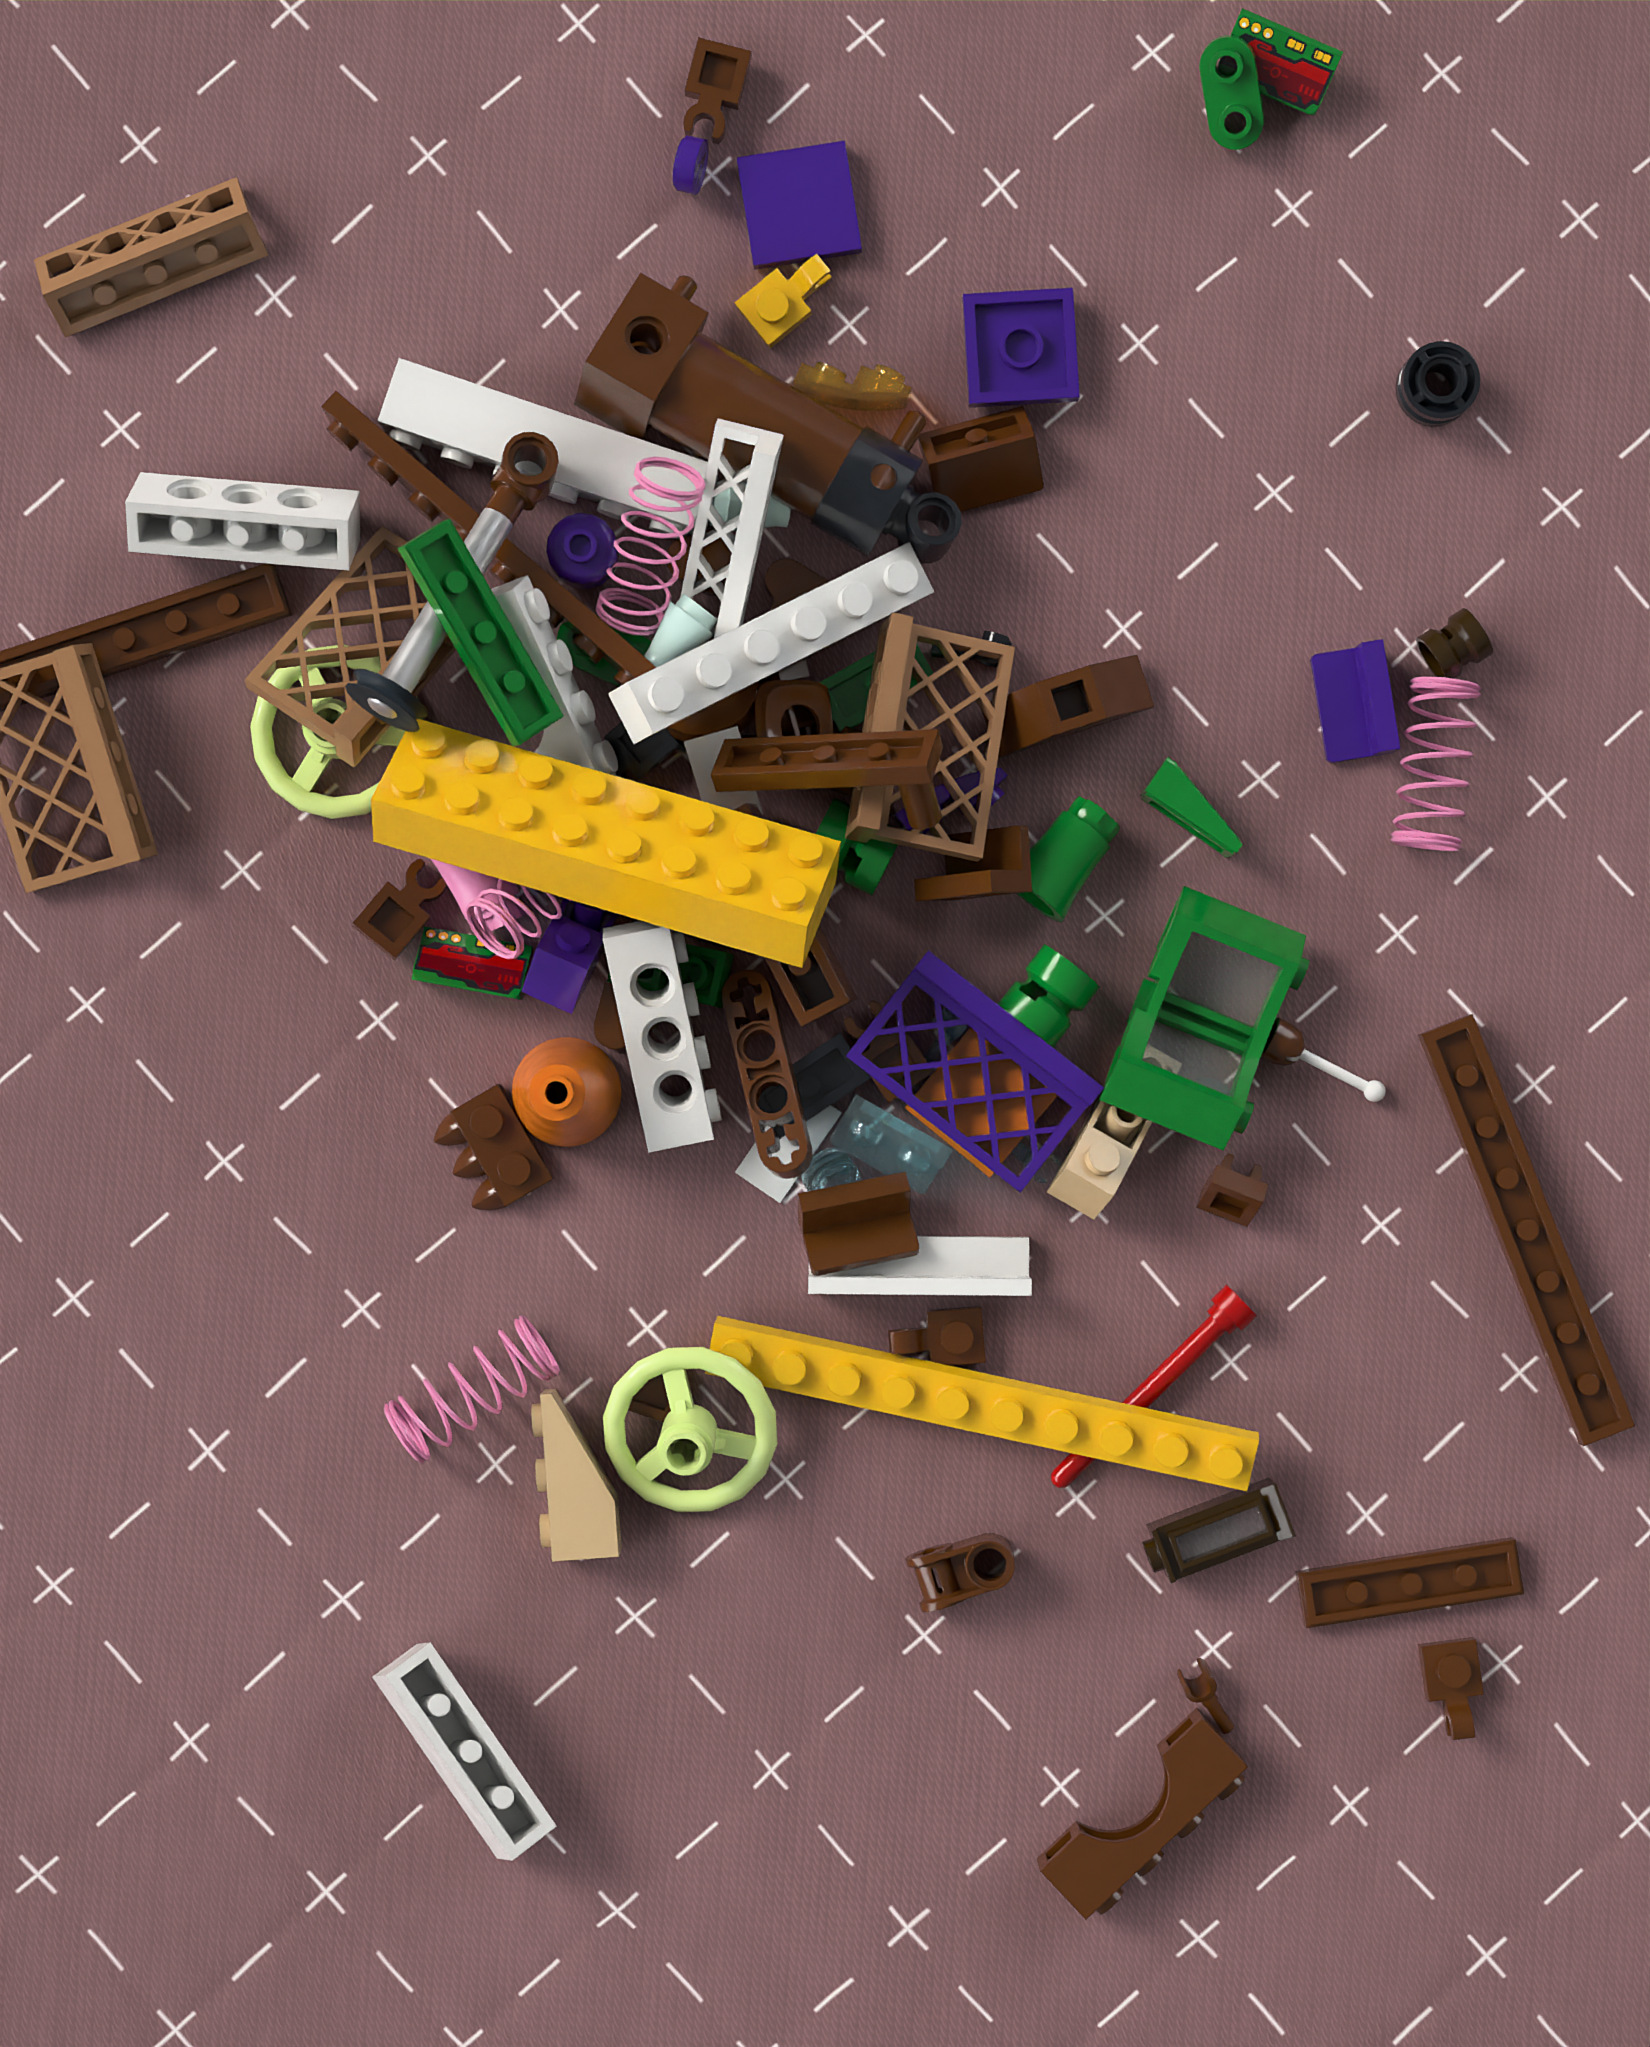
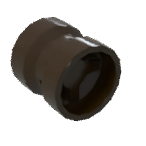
M1465 608L1451 615L1448 618L1447 625L1441 630L1429 629L1416 638V644L1421 656L1436 677L1454 679L1461 674L1463 665L1469 662L1478 664L1493 654V648L1485 630L1474 615Z

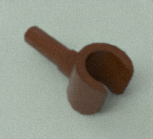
M1197 1658L1196 1660L1202 1674L1195 1679H1187L1182 1671L1178 1669V1679L1186 1697L1192 1702H1201L1208 1709L1222 1733L1227 1734L1234 1729V1725L1218 1701V1697L1215 1694L1217 1684L1207 1662L1202 1658Z

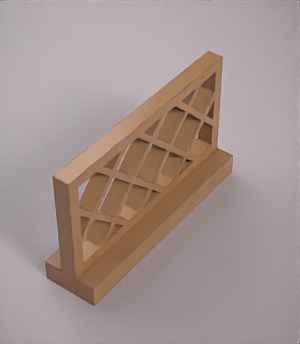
M381 526L355 555L350 569L342 570L245 678L246 688L336 747V756L354 768L391 725L370 714L355 701L352 702V698L347 693L345 686L348 683H357V680L349 681L346 660L379 656L381 670L378 674L383 675L403 640L384 642L381 622L413 618V622H415L426 604H417L414 585L417 582L405 561V571L373 575L371 563L384 548L403 559L397 548L407 543V541L384 526ZM366 569L367 576H360ZM408 585L410 605L378 608L375 588ZM369 589L372 609L339 613L337 601L345 592ZM332 607L333 614H326ZM374 623L377 643L344 647L341 626ZM335 627L338 648L305 652L303 639L311 630ZM448 635L411 693L415 697L456 651ZM298 646V653H291ZM386 655H393L387 662ZM340 661L343 682L309 685L307 665ZM301 666L303 687L280 690L266 681L276 669ZM345 695L347 709L333 725L313 712L312 699ZM303 700H305V701H306V707H305L304 705H302L301 703H299L298 701H303Z
M892 612L880 626L862 733L903 731V727L906 731L919 730L907 713L906 707L909 698L921 690L924 691L940 714V717L920 730H932L945 722L963 747V749L945 761L941 762L939 759L934 776L937 775L955 800V802L941 810V819L959 807L972 825L970 844L950 840L939 823L929 828L934 836L920 834L925 829L906 831L888 827L890 806L901 799L900 791L892 795L894 785L853 787L845 839L867 843L870 839L978 862L983 858L1015 647L913 624L914 617ZM917 641L936 645L949 664L927 677L914 658ZM954 650H959L966 653L958 657ZM975 655L998 659L996 679L982 689L963 664ZM954 670L971 696L950 709L932 683ZM913 675L918 684L909 689L911 676ZM994 690L991 704L985 695ZM976 702L989 720L987 733L972 741L955 715ZM985 743L984 756H982L977 748ZM968 754L981 775L979 786L964 795L946 768ZM977 795L976 807L974 809L969 800Z
M92 643L71 645L55 650L53 653L0 668V687L13 693L0 719V745L5 734H8L30 747L18 772L3 765L0 760V814L25 893L158 855ZM53 665L60 688L52 704L28 692L27 689L37 670ZM22 675L18 685L7 680ZM22 700L47 713L35 738L10 725ZM64 702H65V705H66L68 714H67L66 712H64V711L61 710V708H62ZM56 718L73 727L77 741L69 757L44 744ZM39 752L64 766L52 791L27 778ZM80 756H82L85 767L77 763ZM72 772L90 781L93 796L86 810L61 797ZM7 778L13 781L10 788L7 782ZM22 787L47 800L35 825L18 816L14 803ZM56 806L81 819L69 844L44 831ZM97 809L99 810L101 819L94 816ZM89 825L106 833L113 854L112 857L97 861L77 850ZM23 831L30 834L27 841ZM39 840L64 853L54 874L41 878L37 876L31 857ZM72 859L84 864L68 869Z

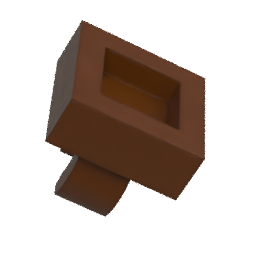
M1228 1153L1220 1165H1216L1203 1186L1196 1208L1248 1227L1264 1202L1269 1184L1260 1181L1262 1167L1258 1164H1254L1248 1176L1232 1171L1231 1166L1234 1162V1155Z

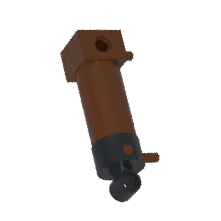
M640 272L585 361L574 403L575 406L621 433L641 440L645 438L652 427L707 460L718 418L783 434L784 437L771 492L773 499L811 520L810 524L867 557L882 533L886 536L890 534L897 538L899 547L910 542L920 564L936 562L948 552L962 524L959 508L946 495L940 493H925L921 495L914 491V487L910 485L923 462V459L910 452L926 425V419L923 414L915 410L908 411L891 440L868 426L865 428L859 426L704 335L702 332L709 312L690 302L697 290V284L691 277L686 275L679 276L670 290ZM725 438L723 455L735 472L751 464L755 445ZM918 521L932 522L938 527L940 535L930 536L925 534L920 529Z

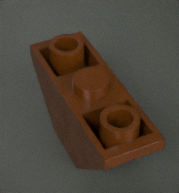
M1138 655L1088 665L1036 682L1008 694L998 759L1154 708L1155 706ZM982 712L983 717H984V720H985V723H986V726H987V729H988L989 720L987 719V717H986V716L984 715V713Z

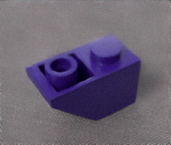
M564 898L560 905L562 916L560 919H552L536 947L521 992L572 1014L603 953V928L615 926L620 914Z

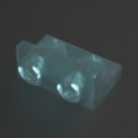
M856 1094L830 1137V1142L833 1145L886 1175L906 1171L910 1188L919 1194L927 1192L940 1168L944 1167L953 1151L952 1148Z

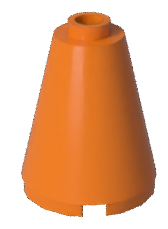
M572 1037L551 1039L533 1048L517 1067L512 1083L514 1110L525 1129L537 1139L554 1146H579L599 1137L613 1122L621 1104V1080L613 1061L596 1045ZM556 1081L563 1083L568 1091L567 1098L560 1104H556L551 1096V1088Z

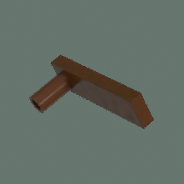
M938 729L724 739L712 769L711 778L716 792L898 785L909 825L914 829L923 830L938 824L942 817L932 780L942 753L943 744Z

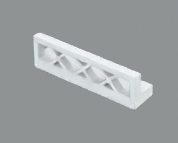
M719 418L715 424L704 478L706 482L704 494L698 507L681 596L685 594L691 599L694 595L710 586L721 601V607L717 618L718 621L711 630L714 634V639L743 625L784 437L783 434ZM725 438L755 445L750 465L737 472L734 471L723 455ZM720 469L725 479L716 483ZM748 478L745 487V485L742 483V480ZM732 487L742 501L740 515L725 523L713 506L712 501L714 496ZM710 520L715 529L706 533L708 521ZM737 528L736 536H734L731 531ZM721 537L732 552L730 564L714 572L703 556L702 550L704 546ZM699 569L704 578L696 582ZM726 578V583L724 586L721 580Z
M917 1236L919 1253L916 1256L820 1276H814L809 1265L808 1294L1032 1296V1279L1029 1277V1237Z

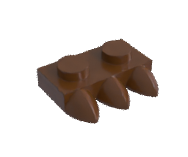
M496 1084L450 1111L436 1130L434 1142L437 1144L448 1146L460 1145L466 1142L469 1144L456 1160L452 1172L454 1176L475 1178L487 1175L488 1177L482 1182L473 1197L471 1206L475 1209L487 1211L501 1209L554 1179L531 1137L517 1117L500 1084Z

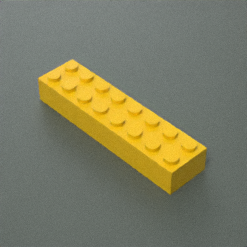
M417 718L416 721L420 729L417 732L405 731L371 798L373 842L800 968L804 965L836 884L841 841Z

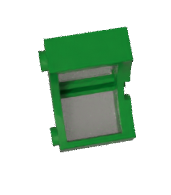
M1183 886L1156 946L1157 951L1148 971L1147 977L1154 979V982L1145 978L1142 980L1126 1021L1128 1024L1124 1031L1122 1042L1116 1048L1100 1101L1224 1151L1233 1131L1243 1134L1254 1109V1103L1247 1101L1266 1041L1288 989L1298 990L1307 972L1310 960L1302 957L1306 935Z

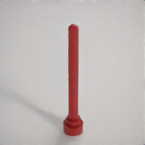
M1226 1284L1211 1299L1214 1304L1207 1310L1210 1316L1122 1403L1148 1408L1226 1331L1230 1335L1237 1328L1243 1331L1257 1315ZM1070 1453L1052 1471V1484L1057 1488L1068 1487L1096 1458Z

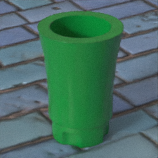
M1078 796L1068 811H1062L1048 830L1030 848L1032 892L1017 893V895L1043 915L1062 923L1082 886L1110 849L1109 843L1119 832V824L1100 806L1089 799Z

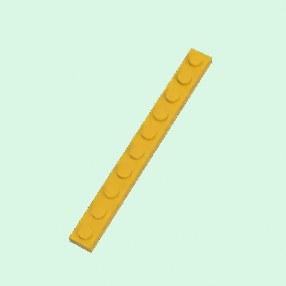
M718 1315L714 1323L710 1350L738 1360L761 1381L764 1387L1238 1490H1248L1259 1444V1432ZM705 1371V1374L713 1375V1376H718V1375H715V1374H712V1373H709V1372Z

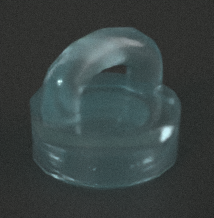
M836 1146L825 1148L814 1155L810 1166L802 1174V1182L807 1191L861 1181V1173L846 1151Z

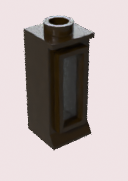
M1266 1478L1250 1484L1247 1491L1237 1489L1146 1524L1151 1539L1143 1541L1142 1544L1153 1572L1156 1573L1164 1570L1165 1576L1172 1584L1176 1580L1275 1542L1295 1537L1296 1535L1276 1483L1270 1478Z

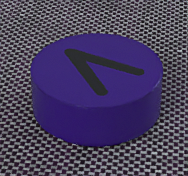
M687 135L681 140L673 167V186L677 191L694 195L699 193L708 162L709 146L707 139Z

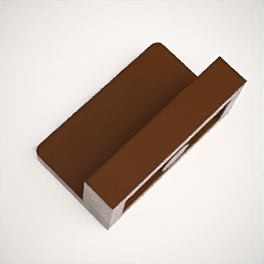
M1023 406L920 433L918 437L920 451L930 476L933 493L948 496L956 503L960 512L1037 492L1044 488L1036 436Z
M1014 825L987 829L983 858L980 861L976 862L945 855V876L914 879L916 901H957L1032 892L1028 827L1026 825ZM972 831L949 834L947 836L952 841L970 844Z
M906 1171L797 1193L798 1223L811 1273L814 1276L918 1255L919 1242L910 1213L911 1188Z

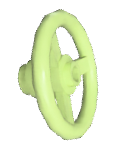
M333 645L326 647L311 648L306 651L338 648V646ZM379 656L346 660L347 667L351 669H366L375 673L381 670ZM340 661L307 665L309 685L326 684L319 669L340 666ZM301 666L279 668L268 682L281 690L289 689L294 682L299 680L303 687ZM258 696L250 725L255 762L271 789L299 811L330 819L370 813L372 811L371 798L379 782L365 791L353 795L331 797L312 792L332 758H340L336 756V747L304 725H302L303 734L311 749L293 778L287 774L275 753L272 726L277 707ZM333 697L312 699L313 712L331 724L347 709L345 702L333 699ZM391 725L374 745L398 747L405 730Z
M705 1347L666 1348L637 1361L614 1385L603 1414L605 1450L620 1479L645 1501L676 1512L714 1511L742 1499L766 1475L778 1444L776 1411L761 1381L735 1358ZM686 1369H701L721 1376L744 1395L754 1415L755 1436L718 1428L713 1415L707 1409L694 1404ZM662 1374L671 1411L663 1422L657 1446L636 1462L626 1443L625 1417L633 1396L649 1379ZM713 1453L748 1460L747 1464L731 1480L708 1490H679L654 1480L665 1469L683 1476L697 1474L708 1466Z

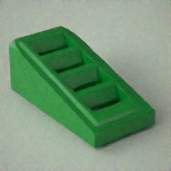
M1168 756L1140 794L1141 800L1225 858H1230L1237 854L1243 845L1238 836L1178 764Z

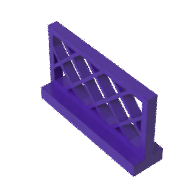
M929 950L923 955L911 973L846 1054L849 1060L1020 1193L1088 1105H1091L1104 1089L1103 1086ZM915 985L934 999L936 1022L904 1026L901 1002ZM941 1005L956 1016L958 1020L943 1021ZM896 1010L898 1027L881 1029ZM967 1025L974 1030L978 1037L980 1056L948 1060L944 1027ZM937 1028L941 1061L909 1065L905 1032ZM899 1034L902 1066L880 1069L862 1055V1052L875 1036ZM985 1040L1003 1054L987 1055ZM1011 1059L1020 1066L1023 1090L991 1094L988 1061ZM981 1062L985 1095L953 1099L949 1066ZM942 1067L946 1100L923 1103L912 1094L910 1071ZM903 1072L905 1088L887 1074ZM1029 1074L1047 1088L1030 1089ZM1054 1093L1071 1106L1057 1126L1035 1128L1032 1095ZM1024 1097L1028 1129L996 1133L992 1100ZM985 1101L989 1134L965 1136L956 1129L953 1105ZM947 1106L949 1122L931 1108ZM1051 1133L1038 1150L1036 1134ZM1029 1135L1032 1159L1021 1173L1016 1176L1000 1163L997 1139ZM990 1140L992 1156L974 1142Z

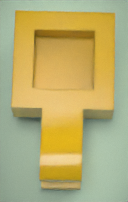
M817 254L807 260L789 280H786L778 268H776L734 302L735 306L768 348L771 349L812 315L811 309L804 300L832 278L829 274L831 271Z

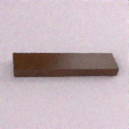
M1513 1537L1295 1571L1303 1623L1306 1628L1524 1594L1516 1539Z

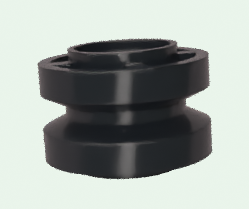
M1437 341L1420 347L1403 365L1396 380V397L1401 409L1411 420L1424 426L1438 427L1455 421L1471 406L1477 397L1480 388L1478 365L1466 349L1452 342ZM1436 372L1445 376L1450 384L1449 395L1437 396L1432 394L1425 383L1426 374Z

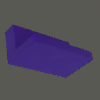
M1383 639L1361 642L1351 649L1313 655L1310 663L1326 761L1335 763L1387 755L1401 749Z

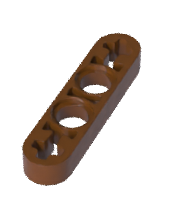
M750 969L740 970L732 974L725 981L722 989V1002L758 1153L762 1163L775 1176L783 1179L795 1178L808 1169L813 1153L776 996L767 979L759 972ZM751 985L756 993L762 992V994L754 997L756 1014L761 1021L751 1022L749 1012L741 1001H736L743 997V988ZM770 1017L769 1021H763L766 1018ZM762 1034L772 1036L775 1040L773 1054L764 1061L756 1062L750 1060L747 1056V1046L751 1039ZM770 1086L784 1087L788 1093L786 1105L776 1113L763 1112L759 1107L761 1093ZM794 1119V1124H787ZM766 1126H783L789 1142L793 1146H799L798 1150L791 1153L792 1162L784 1164L779 1157H772L773 1153L780 1151L781 1146L777 1132L773 1128L765 1131L764 1128Z

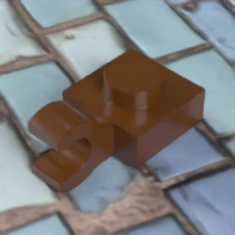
M980 1306L925 1310L926 1327L888 1330L889 1352L892 1354L928 1351L929 1361L944 1365L986 1362L982 1309Z
M1468 1637L1418 1644L1425 1699L1429 1702L1442 1700L1447 1736H1452V1740L1475 1738L1474 1722L1468 1697L1484 1695L1476 1639Z

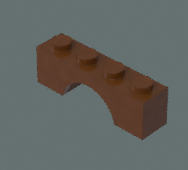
M1197 1708L1156 1745L1163 1763V1787L1155 1806L1144 1818L1131 1826L1116 1830L1097 1829L1076 1821L1037 1857L1040 1872L1085 1920L1095 1911L1101 1915L1111 1909L1124 1893L1121 1887L1136 1872L1139 1876H1144L1150 1872L1164 1856L1161 1849L1176 1835L1180 1838L1189 1835L1202 1822L1204 1814L1201 1811L1216 1797L1220 1800L1226 1799L1243 1783L1245 1777L1241 1773L1248 1768L1243 1757Z

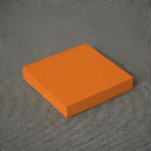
M970 1028L948 1054V1060L979 1057L977 1033ZM985 1040L987 1055L1003 1054ZM1011 1059L988 1061L991 1094L1023 1090L1020 1066ZM981 1062L949 1066L953 1099L985 1095ZM938 1067L915 1094V1097L923 1103L946 1100L942 1067ZM1029 1074L1030 1089L1047 1088ZM1048 1093L1031 1096L1035 1123L1057 1098L1056 1094ZM1024 1097L992 1100L996 1133L1028 1129ZM985 1101L953 1105L956 1129L967 1137L989 1134ZM906 1105L905 1109L987 1177H992L993 1171L910 1106ZM947 1106L931 1108L949 1122ZM1024 1136L997 1139L1001 1164ZM990 1140L974 1142L992 1156Z

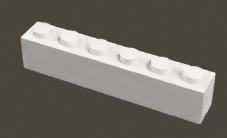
M401 358L398 359L378 418V422L384 431L389 432V436L401 447L419 451L421 444H425L442 450L440 458L454 465L471 469L475 461L493 467V476L501 465L505 445L513 436L522 432L542 434L553 442L558 451L559 463L549 496L572 504H576L578 496L599 503L597 507L598 512L621 520V515L628 511L651 513L674 525L679 532L683 531L689 524V516L686 510L681 512L653 510L635 502L629 495V488L640 485L634 476L636 464L644 458L666 457L691 466L704 479L708 463ZM521 461L515 465L520 473L527 476H535L542 472L541 468L531 461ZM653 466L641 470L643 476L664 488L687 492L696 490L695 485L678 471ZM645 489L634 490L636 497L645 502L665 507H682L676 501L659 497ZM694 500L683 502L686 505H690ZM699 504L691 508V512L695 518L694 527ZM638 516L650 520L649 529L657 533H674L660 522ZM694 527L688 532V534L693 535Z
M910 542L628 681L608 693L633 744L868 627L889 616L892 612L895 613L934 593V590Z

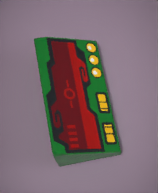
M1242 8L1231 35L1244 39L1252 47L1256 58L1261 94L1306 114L1315 115L1343 51ZM1222 56L1217 65L1219 73L1224 76L1233 75L1238 67L1236 60L1231 56Z
M424 926L411 979L523 1000L524 993L521 991L529 971L533 946L524 945V951L516 959H506L497 956L487 949L474 935ZM499 940L506 948L516 951L515 943Z

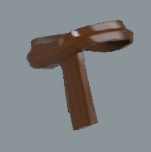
M773 680L764 683L757 690L755 697L756 735H742L741 738L783 736L781 718L784 712L792 705L804 706L812 712L816 719V735L833 734L832 710L828 688L820 682L806 680Z

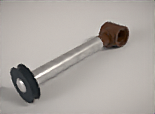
M522 432L513 436L507 442L502 454L501 465L490 482L494 493L464 541L482 575L486 572L523 510H533L536 504L544 500L552 490L559 463L558 451L553 442L542 434ZM521 461H531L536 463L542 472L535 476H527L520 473L515 465ZM428 601L383 675L366 669H356L354 675L357 683H348L345 686L350 697L367 712L387 724L408 732H417L420 729L416 718H426L428 716L426 707L411 693L447 636L446 631Z

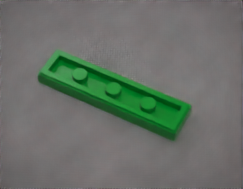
M451 519L441 521L397 548L511 745H521L563 718V713Z

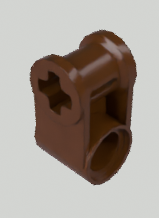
M983 1533L958 1542L932 1546L917 1551L905 1558L907 1566L915 1570L923 1600L919 1603L922 1612L944 1609L963 1602L968 1598L998 1590L1011 1580L1015 1569L1013 1548L1009 1541L995 1533ZM990 1548L998 1550L1006 1560L1004 1567L995 1574L982 1573L974 1564L975 1556L980 1551ZM932 1568L936 1569L942 1588L938 1587Z

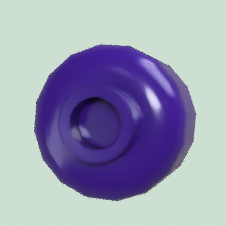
M576 513L564 517L554 525L547 538L546 553L552 570L562 582L573 588L591 589L601 586L611 578L606 570L619 562L620 553L614 547V541L617 540L615 533L606 521L593 514ZM617 567L612 568L613 574Z

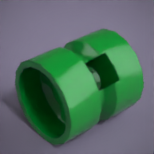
M834 798L816 834L841 841L837 871L844 872L845 883L872 896L898 844L870 839L867 843L845 839L850 805Z
M1044 944L1025 968L1028 979L1025 982L1015 981L998 1005L1054 1048L1071 1026L1070 1012H1081L1100 986L1072 962Z

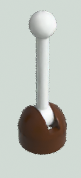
M1279 1017L1275 1019L1260 1058L1272 1064L1282 1066L1291 1065L1301 1059L1363 1091L1366 1099L1371 1102H1378L1384 1098L1386 1090L1383 1083L1377 1080L1368 1082L1305 1050L1302 1032L1293 1024Z

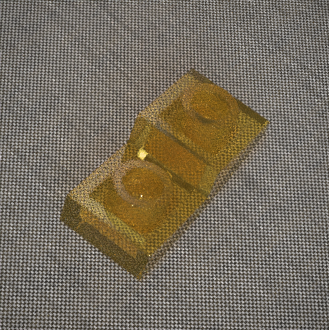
M816 362L815 367H811L801 363L793 381V387L818 402L849 410L890 411L907 408L912 392V387L904 384L906 379L904 375L880 364H876L874 370L861 365L853 385L845 382L847 375L829 364Z

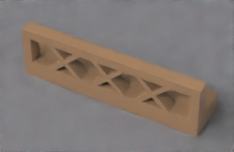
M236 177L35 258L34 262L42 295L66 338L266 257L268 252L251 216L243 189ZM231 201L234 203L231 206L210 213L212 209ZM177 224L174 229L160 234L162 229ZM126 245L122 250L109 254L112 249ZM75 265L74 268L68 272H65L55 277H53L52 275L53 273H56L65 268Z

